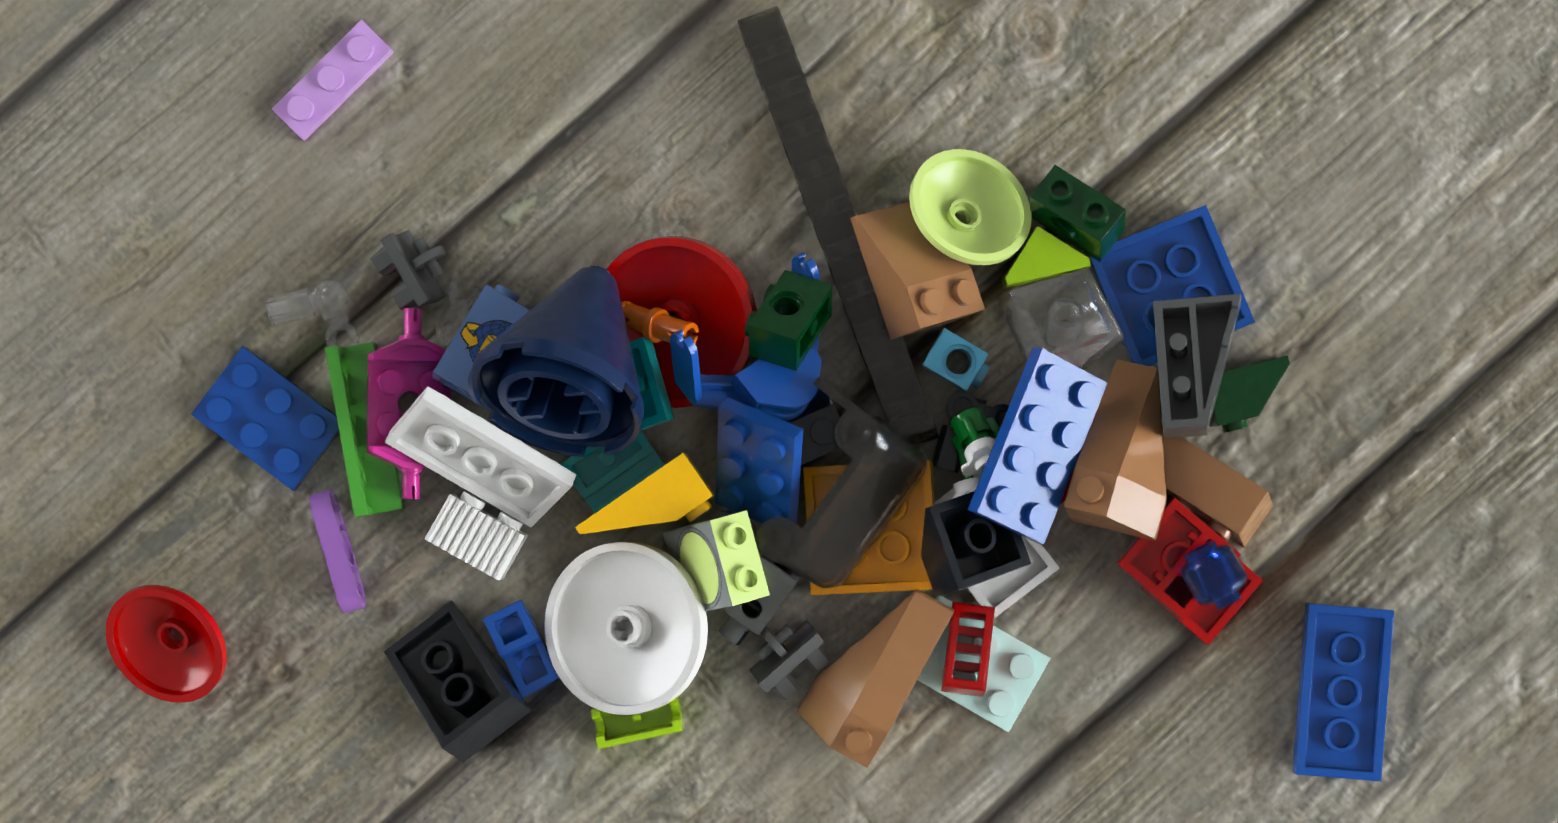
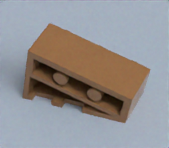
M1162 425L1167 495L1171 498H1176L1192 513L1208 522L1207 525L1225 540L1231 538L1245 548L1273 506L1268 491L1185 438L1164 439Z

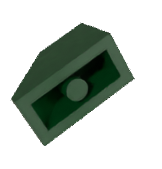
M1288 356L1224 371L1210 427L1222 425L1224 433L1249 427L1247 419L1261 414L1290 365Z

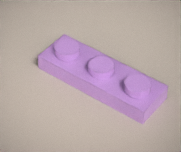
M361 19L272 110L305 141L394 52Z

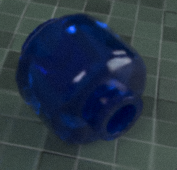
M1213 540L1195 548L1184 556L1186 563L1181 568L1180 573L1198 604L1209 605L1215 603L1217 609H1222L1241 598L1238 590L1246 583L1247 574L1230 546L1217 545L1216 541Z

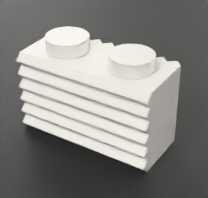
M463 491L461 496L449 494L425 540L494 579L503 580L528 537V534L520 531L523 523L502 511L498 517L483 510L486 502L467 491Z

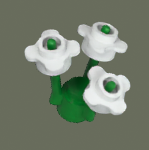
M980 407L964 410L957 414L950 422L956 434L951 440L958 452L961 471L964 476V480L953 484L954 498L976 490L1000 430L994 417L986 419Z

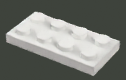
M428 386L392 427L385 440L386 444L531 528L572 487L576 477L575 473L561 466L558 462L551 460L524 444L521 440L514 438L487 422L484 418L477 416Z

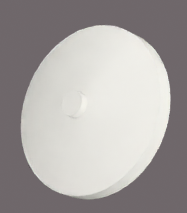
M614 542L603 544L587 550L576 557L556 580L545 612L546 646L552 665L559 678L578 699L606 713L617 715L639 714L657 709L671 702L694 679L706 650L708 636L707 615L703 599L695 581L688 571L671 555L644 543Z

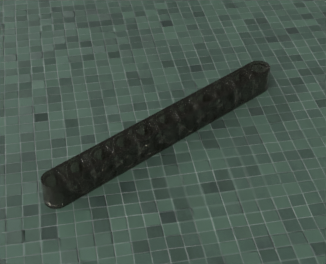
M778 6L740 19L737 22L895 446L898 452H902L939 438L937 428L903 337L890 340L850 219L856 216V212Z

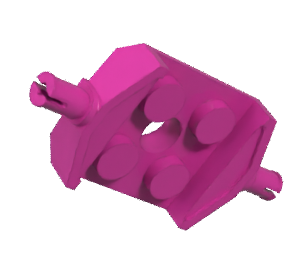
M404 308L405 335L399 336L398 341L368 354L367 453L378 460L397 467L398 472H403L402 499H420L419 472H422V468H426V466L385 443L389 431L403 416L398 408V399L405 392L411 393L417 399L428 386L451 400V389L432 378L433 371L446 350L423 339V335H421L422 309Z

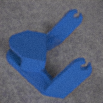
M800 253L792 259V272L820 280L818 267L812 258L805 262V253ZM679 330L670 336L674 382L694 407L718 410L722 402L729 397L787 421L800 416L818 390L822 362L821 357L817 354L819 336L797 371L759 359L736 375H701L698 350L693 339L690 336L684 339L683 330Z

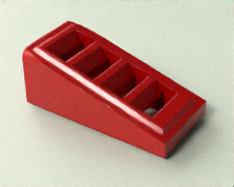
M952 602L951 608L954 609V613L949 622L941 691L983 697L987 686L995 607ZM959 618L984 621L983 628L959 625ZM957 635L982 639L981 645L958 643ZM955 653L980 656L979 663L955 660ZM953 671L977 674V681L952 678Z

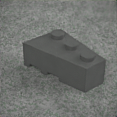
M1242 294L1153 301L1164 439L1206 436L1208 434L1241 306Z

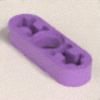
M332 489L310 495L312 515L338 604L344 614L366 608L365 591L338 499Z

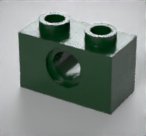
M1057 165L1052 167L1030 196L1032 219L1101 262L1125 230V208Z
M784 270L776 284L768 286L763 303L758 311H752L746 321L744 333L745 336L749 337V356L797 371L832 316V284Z

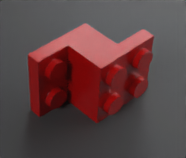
M1174 497L1165 506L1156 541L1138 537L1116 562L1118 566L1143 586L1141 588L1143 592L1206 645L1213 641L1263 582V579L1238 559L1241 554ZM1200 562H1203L1204 564H1217L1219 566L1217 568V566L1206 565L1202 568H1197L1194 571V568L1197 567V565ZM1197 578L1200 579L1199 584L1196 583Z

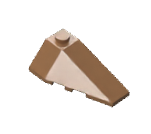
M1116 359L1107 382L1108 384L1077 460L1064 508L1073 522L1156 541L1167 502L1158 368Z

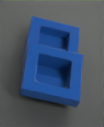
M522 600L483 618L500 657L504 658L518 691L523 698L561 680L552 665L547 646Z

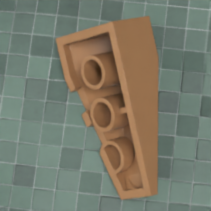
M916 589L883 617L878 625L859 641L857 640L841 657L817 675L797 712L830 748L868 768L954 613V609Z

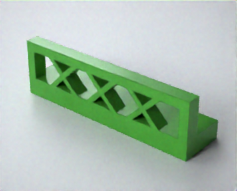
M375 342L347 347L338 345L325 347L354 517L405 509L398 468L378 460L367 453L368 354L377 350Z

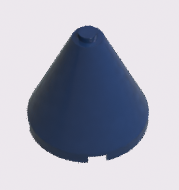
M600 266L581 268L478 353L468 377V391L474 404H479L481 398L491 409L488 417L491 423L514 438L531 446L570 456L584 457L587 447L605 446L604 454L610 455L622 451L634 442L643 421L644 404L618 285L608 270Z

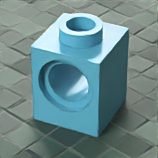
M946 328L941 330L920 366L962 392L967 391L970 385L978 388L990 366L984 364L988 353ZM961 351L967 356L969 367L964 374H954L948 369L946 359L950 352Z

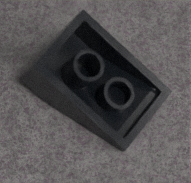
M452 600L384 651L442 749L463 763L532 711L525 699L520 695L513 680Z

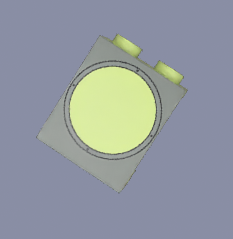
M747 510L662 532L668 554L676 559L691 575L700 591L706 611L732 607L770 595Z

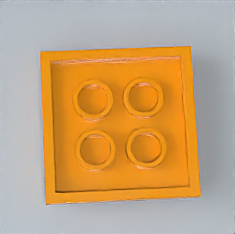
M932 460L803 467L811 595L912 591L916 589L932 590L921 558L925 508L935 505Z

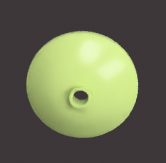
M946 150L926 160L912 180L909 202L915 223L924 237L943 254L967 264L991 265L1010 258L1027 239L1032 221L1027 194L1011 171L997 160L971 150Z

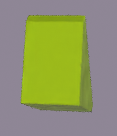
M1037 226L1002 279L1003 289L1084 271L1091 267L1090 259Z

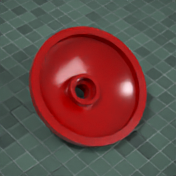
M145 585L128 591L112 606L106 621L105 633L108 649L119 670L137 688L160 700L183 703L204 697L219 683L227 663L225 641L213 617L195 599L167 586Z

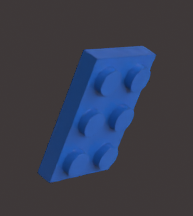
M243 346L191 413L192 416L292 491L297 490L339 434L336 414Z
M727 397L718 407L715 503L736 513L747 510L750 519L789 535L797 526L803 428Z

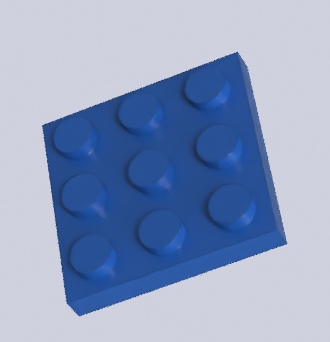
M1206 205L1115 242L1101 262L1086 254L1090 259L1095 278L1132 363L1146 366L1158 363L1153 301L1242 294L1241 306L1234 331L1255 323Z

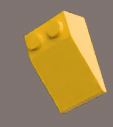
M682 453L575 528L579 534L672 522L680 520L684 516H686L689 522H692L712 508L708 500L715 496V494L687 453Z

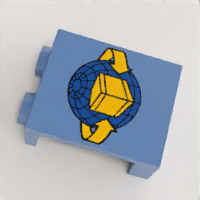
M486 284L434 369L432 378L472 401L467 384L476 356L483 348L530 310L517 303L519 297L509 289L501 285H497L493 289ZM480 398L478 405H480L488 411H491V409Z

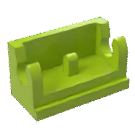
M678 696L662 707L639 714L617 715L595 708L591 709L592 720L595 721L597 730L596 742L598 749L680 732L684 728Z

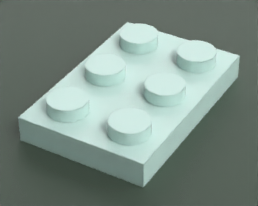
M943 596L936 598V600L951 608L952 601ZM959 618V625L983 628L984 621ZM948 622L917 680L1009 732L1051 658L993 625L985 695L978 697L943 692L941 687L949 630ZM957 635L958 643L981 645L982 639ZM955 653V660L979 663L980 656ZM953 671L952 678L977 681V674Z

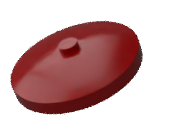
M667 236L650 239L632 246L616 257L606 270L610 272L617 282L621 302L629 301L650 310L655 307L666 310L672 317L687 322H694L698 325L699 332L687 331L686 333L698 336L696 347L701 375H736L747 367L752 356H749V337L745 336L744 330L750 313L752 311L757 312V307L746 278L724 253L705 242L693 238ZM627 329L630 342L644 337L641 333ZM665 341L652 342L671 408L693 406L674 382L670 343Z

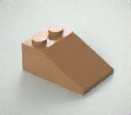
M910 202L850 218L890 340L954 322L985 310L971 267L967 263L957 261L943 254L924 237L915 223Z

